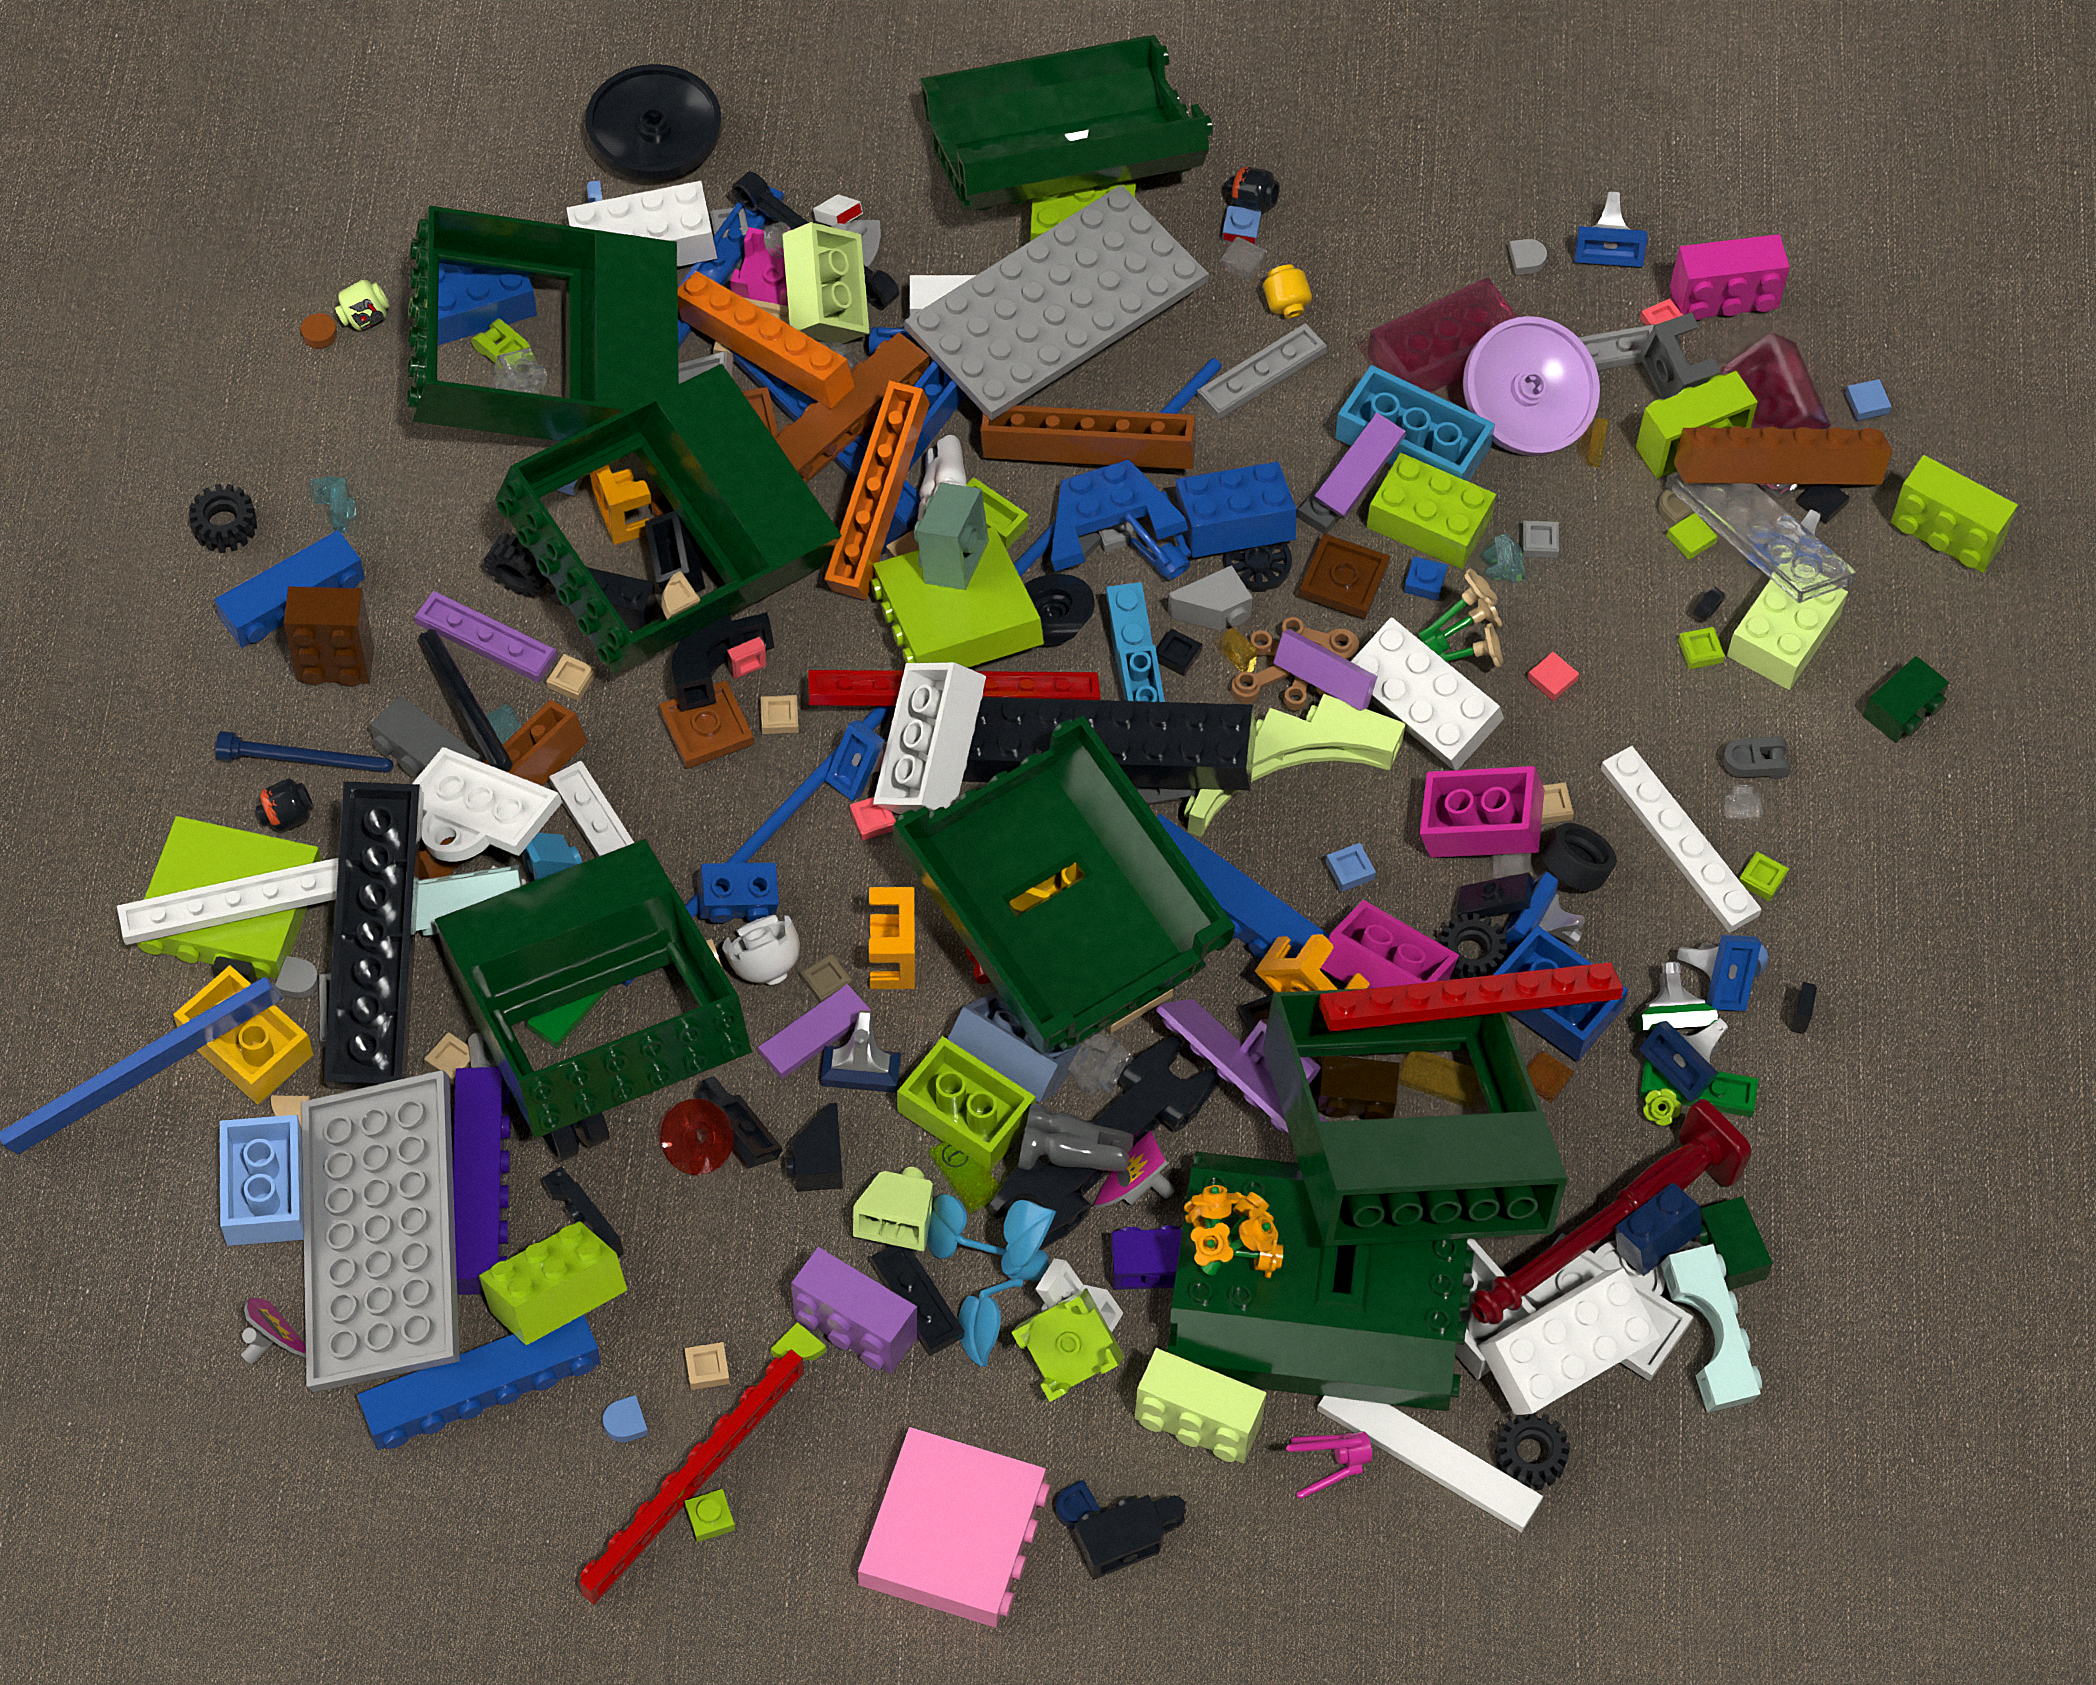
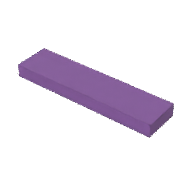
M435 591L431 593L414 617L415 624L427 630H436L438 635L537 683L540 682L557 657L556 649Z

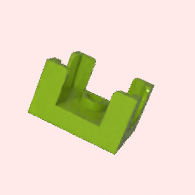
M1087 1288L1023 1321L1011 1332L1020 1349L1027 1345L1045 1379L1041 1383V1387L1049 1402L1066 1394L1072 1386L1099 1372L1104 1374L1119 1366L1125 1357Z

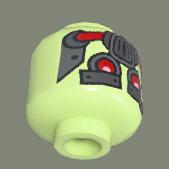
M361 280L339 292L338 299L340 305L335 309L344 326L351 323L356 330L362 331L384 320L387 315L386 308L390 307L377 282L372 284L368 280Z

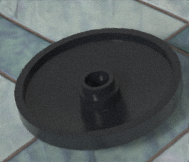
M640 65L613 75L594 92L586 111L587 137L597 157L611 169L638 179H667L694 169L713 152L719 141L722 129L720 105L712 89L695 74L670 65Z

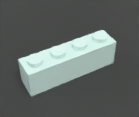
M514 865L419 880L416 931L422 930L423 935L438 934L434 919L522 886L520 866Z

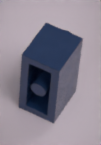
M1674 1182L1615 1226L1617 1252L1640 1274L1645 1276L1662 1263L1668 1255L1675 1253L1702 1232L1700 1206Z

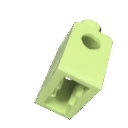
M915 1167L905 1168L902 1174L888 1171L879 1172L854 1205L853 1236L924 1251L932 1213L933 1183L930 1180L924 1179L922 1171Z

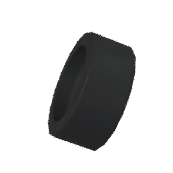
M1576 823L1559 825L1542 851L1545 864L1558 879L1571 887L1583 891H1595L1601 888L1617 863L1613 848L1600 834Z

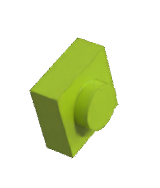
M723 1489L685 1501V1508L697 1542L735 1531V1524Z

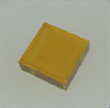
M1597 417L1594 420L1586 460L1587 466L1600 467L1609 419Z
M1232 627L1224 633L1222 654L1240 672H1252L1256 667L1257 649L1240 632Z

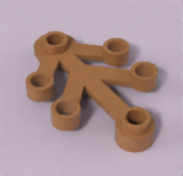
M1289 617L1283 621L1281 633L1286 631L1288 627H1295L1298 629L1296 633L1348 661L1353 659L1358 653L1359 640L1353 632L1347 629H1334L1329 633H1324L1304 627L1303 622L1296 617ZM1259 630L1251 636L1250 649L1256 655L1268 654L1276 656L1280 642L1273 641L1268 632ZM1258 640H1263L1267 644L1260 646L1257 645L1255 642ZM1337 642H1342V643H1345V644H1347V645H1345V646H1339V645H1337L1336 643H1337ZM1277 665L1256 674L1248 671L1241 672L1232 680L1231 695L1238 703L1251 704L1259 698L1260 688L1290 676L1292 673ZM1295 676L1293 685L1285 691L1284 697L1285 706L1294 711L1300 710L1305 706L1306 690L1309 684ZM1241 683H1249L1251 686L1245 687ZM1316 687V691L1321 696H1323V694L1332 696L1331 694ZM1297 695L1301 700L1293 701L1289 697Z

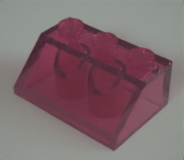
M1772 331L1720 369L1721 375L1737 371L1758 401L1751 428L1776 427L1778 429H1797L1799 427H1807L1810 429H1827L1831 426L1795 342Z

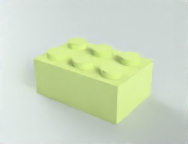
M812 222L783 233L790 326L813 339L836 344H843L870 334L861 234Z
M1785 558L1734 631L1727 657L1790 690L1840 617L1848 591Z
M1156 1348L1137 1388L1135 1419L1151 1431L1160 1432L1163 1430L1175 1435L1185 1445L1191 1447L1199 1445L1212 1450L1215 1456L1224 1461L1234 1462L1236 1460L1244 1464L1262 1424L1267 1393Z

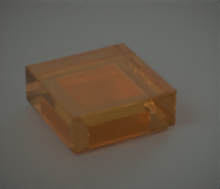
M1544 1051L1541 1052L1527 1070L1536 1094L1551 1104L1574 1074L1572 1069Z

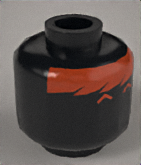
M1245 166L1239 169L1235 176H1231L1228 181L1227 195L1231 196L1233 206L1242 207L1263 214L1270 207L1273 208L1278 201L1280 185L1275 180L1273 173L1268 170Z
M290 778L263 789L260 792L261 804L255 807L264 826L271 824L273 829L279 833L307 822L310 818V810L314 809L312 799L305 785L302 782L297 784Z

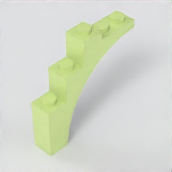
M1323 694L1318 706H1311L1306 721L1270 708L1265 719H1258L1256 722L1257 730L1251 782L1276 770L1309 762L1343 761L1363 763L1390 771L1403 741L1405 723L1367 709L1360 711L1344 701ZM1200 789L1197 797L1191 796L1184 812V816L1189 818L1187 832L1201 837L1213 816L1240 790Z

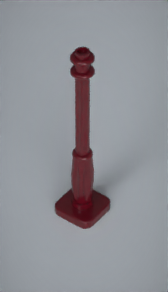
M1699 1099L1689 1107L1679 1131L1681 1147L1650 1165L1626 1188L1621 1189L1616 1194L1614 1202L1508 1278L1497 1276L1492 1281L1491 1291L1477 1290L1473 1297L1474 1303L1471 1304L1473 1315L1483 1324L1487 1322L1499 1324L1503 1320V1311L1505 1309L1517 1311L1522 1306L1523 1296L1615 1230V1226L1673 1182L1680 1189L1684 1190L1706 1170L1722 1186H1732L1741 1179L1751 1157L1752 1150L1748 1140L1708 1100Z

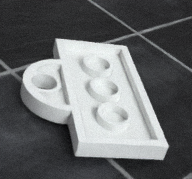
M444 747L412 783L420 784L424 793L423 842L432 856L449 862L472 858L486 849L489 844L519 856L562 803L558 792ZM456 837L450 844L440 845L444 839Z
M1561 1233L1557 1240L1554 1242V1244L1563 1239L1566 1235ZM1616 1240L1604 1244L1595 1253L1590 1250L1585 1251L1524 1296L1532 1306L1539 1310L1604 1271L1624 1268L1661 1338L1622 1360L1621 1363L1648 1381L1652 1380L1693 1319V1316L1662 1297L1666 1280L1661 1263L1643 1276L1638 1271L1631 1269L1627 1265L1626 1260L1617 1252Z

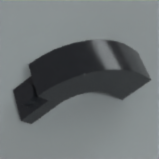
M767 612L733 621L729 614L679 642L672 658V673L681 711L716 703L712 677L715 671L728 661L727 650L757 637H760L763 641L765 650L775 648Z

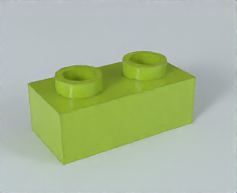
M973 477L966 485L982 490L987 529L995 527L1006 550H1008L1028 529L1029 514Z

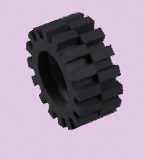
M221 484L215 485L216 491L213 492L207 487L203 489L204 497L197 494L194 497L195 503H191L189 507L191 512L189 513V518L195 538H198V542L202 547L206 544L207 549L214 552L216 546H218L219 553H226V547L231 546L232 552L238 550L237 543L239 542L243 547L248 544L247 537L253 539L255 535L254 529H257V518L251 497L248 494L245 495L244 490L240 487L234 491L233 485L227 484L226 490H222ZM220 512H233L237 515L234 521L226 525L210 523V519Z
M504 533L503 536L500 535L484 558V567L488 568L487 573L490 576H495L494 580L498 584L501 582L505 584L504 588L508 591L514 589V593L517 595L523 593L525 597H530L531 595L535 597L541 592L549 579L541 574L535 557L528 548L520 543L517 534L512 533L510 536L508 533Z
M1466 913L1460 915L1459 922L1454 917L1449 921V926L1445 925L1439 944L1460 955L1449 979L1453 980L1456 975L1460 977L1459 979L1490 976L1501 967L1506 956L1507 944L1505 943L1507 938L1505 933L1500 934L1501 926L1498 923L1491 927V918L1486 916L1484 922L1479 921L1480 914L1473 913L1472 920H1468ZM1468 940L1479 942L1485 947L1486 955L1480 959L1466 958L1459 953L1458 945Z
M1534 1412L1533 1414H1528L1527 1418H1524L1523 1415H1516L1514 1422L1510 1419L1505 1424L1496 1446L1497 1466H1502L1501 1471L1524 1483L1523 1485L1529 1488L1531 1485H1535L1536 1490H1542L1545 1483L1550 1487L1555 1483L1556 1478H1560L1563 1474L1569 1457L1570 1442L1566 1443L1568 1437L1566 1431H1559L1561 1424L1555 1420L1552 1424L1548 1423L1549 1416L1546 1414H1542L1541 1419H1536V1412ZM1525 1439H1535L1545 1445L1548 1456L1541 1463L1531 1464L1519 1456L1517 1446Z

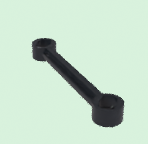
M748 171L732 186L735 198L743 207L750 211L759 209L787 232L809 223L772 195L767 183L754 172ZM864 265L867 301L875 308L884 310L899 296L898 285L886 272L882 270H875L873 272Z

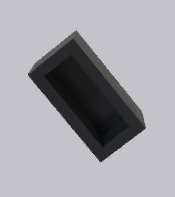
M676 511L645 521L656 583L664 590L670 578L678 571H681L695 592L706 589L696 540Z

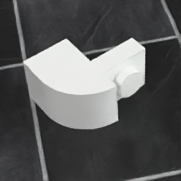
M1054 1258L1036 1287V1291L1045 1302L1041 1312L1087 1288L1112 1333L1123 1312L1108 1290L1083 1285L1067 1261Z

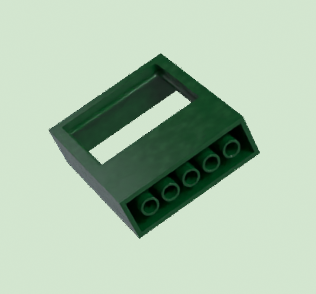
M430 205L425 218H419L416 239L412 238L409 258L415 260V268H411L409 276V288L414 289V297L410 298L408 317L414 318V326H410L408 334V347L413 348V356L409 357L407 377L413 378V386H409L407 392V407H412V422L562 441L679 384L676 241ZM439 263L566 281V398L437 380Z
M722 363L511 465L495 498L500 514L504 518L509 519L516 530L520 543L528 548L535 557L541 574L550 579L556 588L560 602L564 606L569 607L576 617L580 631L591 639L596 647L599 659L603 664L610 667L614 675L691 636L723 617L731 615L820 569L842 536ZM635 452L721 576L725 585L700 597V602L669 619L663 616L631 633L539 498Z
M646 839L434 919L450 974L535 1138L752 1053L739 996ZM673 962L699 1005V1008L535 1072L511 1028V1025Z
M1362 989L1273 992L1263 1052L1324 1246L1553 1234L1568 1177L1506 1012L1329 1032L1319 1007L1320 994ZM1467 1049L1490 1114L1321 1122L1300 1057Z

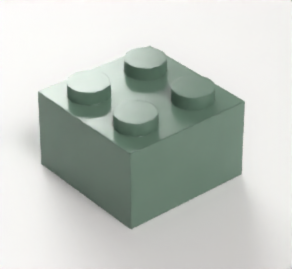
M940 482L934 496L929 497L926 513L922 520L917 521L914 530V539L918 542L920 550L918 564L920 568H923L926 584L966 590L989 542L982 490L980 488Z

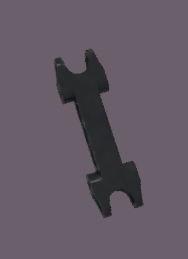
M1174 1035L1144 1051L1126 1068L1119 1082L1128 1091L1093 1124L1133 1134V1146L1150 1130L1153 1132L1163 1122L1172 1130L1178 1132L1198 1115L1204 1103L1218 1086L1220 1075L1213 1068L1205 1070L1192 1079H1181L1173 1075L1169 1067L1182 1051V1041ZM1038 1158L1032 1169L1023 1170L1017 1167L1012 1171L1006 1183L990 1203V1213L996 1219L1005 1217L1013 1203L1019 1200L1031 1201L1056 1211L1039 1250H1043L1054 1242L1066 1237L1086 1218L1092 1205L1083 1195L1109 1171L1080 1167H1062L1051 1162L1046 1164Z

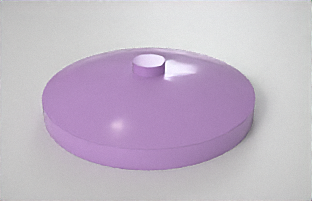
M1524 316L1509 319L1498 324L1479 339L1471 350L1465 365L1463 388L1468 410L1495 423L1492 441L1513 453L1527 456L1555 453L1582 436L1596 414L1600 397V384L1595 362L1586 346L1573 332L1552 320Z

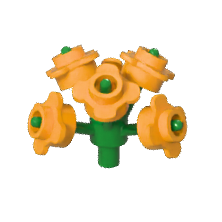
M1212 1185L1204 1188L1202 1194L1193 1196L1184 1205L1185 1211L1188 1212L1185 1216L1186 1222L1193 1223L1195 1227L1191 1233V1239L1195 1242L1197 1250L1194 1259L1197 1264L1201 1265V1269L1205 1273L1215 1276L1221 1264L1229 1263L1233 1256L1254 1258L1255 1270L1265 1271L1266 1278L1271 1277V1273L1275 1271V1268H1281L1282 1260L1285 1258L1283 1245L1277 1244L1278 1231L1273 1224L1274 1217L1266 1212L1269 1204L1264 1200L1263 1196L1250 1192L1247 1197L1237 1191L1235 1193H1227V1188ZM1237 1203L1233 1210L1241 1218L1230 1231V1228L1226 1224L1220 1223V1220L1228 1217L1232 1213L1231 1204Z

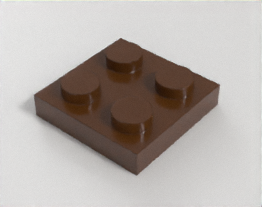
M1323 534L1300 586L1299 597L1366 619L1390 564L1391 556Z

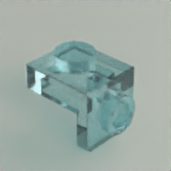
M334 476L312 478L310 487L314 503L330 504V516L334 532L339 530L341 533H349V519H355L356 510L355 499L349 495L346 478Z

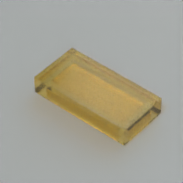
M1422 1051L1409 1052L1398 1084L1470 1109L1479 1086V1081L1474 1068Z

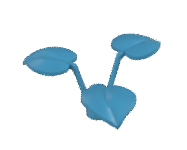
M940 1194L933 1202L934 1207L932 1208L927 1237L928 1246L932 1254L940 1259L950 1258L956 1250L957 1243L1003 1256L1001 1261L1003 1272L1011 1278L1007 1282L982 1290L979 1298L968 1296L964 1300L959 1312L958 1322L965 1331L963 1339L960 1340L963 1349L976 1364L988 1367V1357L997 1340L1001 1323L998 1304L989 1296L1012 1287H1022L1023 1280L1041 1281L1049 1268V1260L1047 1254L1043 1250H1039L1056 1211L1026 1200H1019L1013 1203L1004 1222V1237L1009 1243L1006 1249L963 1237L961 1233L967 1223V1214L963 1204L952 1195Z

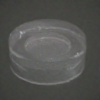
M784 222L769 225L764 232L766 249L775 258L784 257L782 234L791 231V228Z

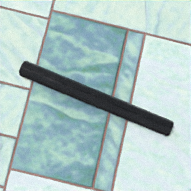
M428 629L426 633H421L419 641L489 764L502 771H510L513 763L438 633L433 629Z

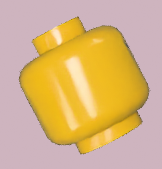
M1291 264L1272 269L1268 272V277L1263 282V290L1271 312L1284 314L1287 319L1303 314L1305 312L1304 307L1312 300V294L1304 271L1294 268Z

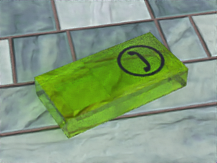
M944 1141L929 1150V1157L969 1214L991 1203L1001 1190V1187L987 1168L948 1142Z

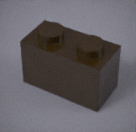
M1323 1056L1317 1112L1326 1113L1335 1118H1342L1347 1115L1364 1117L1367 1120L1394 1118L1400 1063L1342 1056Z

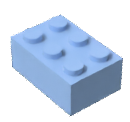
M298 1115L219 1121L220 1226L227 1246L304 1240L302 1129Z

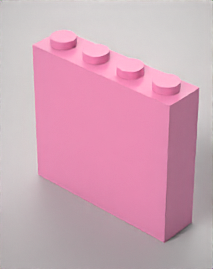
M909 1427L858 1569V1585L997 1628L1000 1616L1007 1617L1012 1606L1014 1593L1009 1592L1013 1578L1020 1580L1027 1557L1021 1555L1025 1542L1032 1544L1036 1535L1039 1520L1033 1518L1037 1506L1044 1508L1049 1496L1051 1485L1045 1483L1046 1468Z

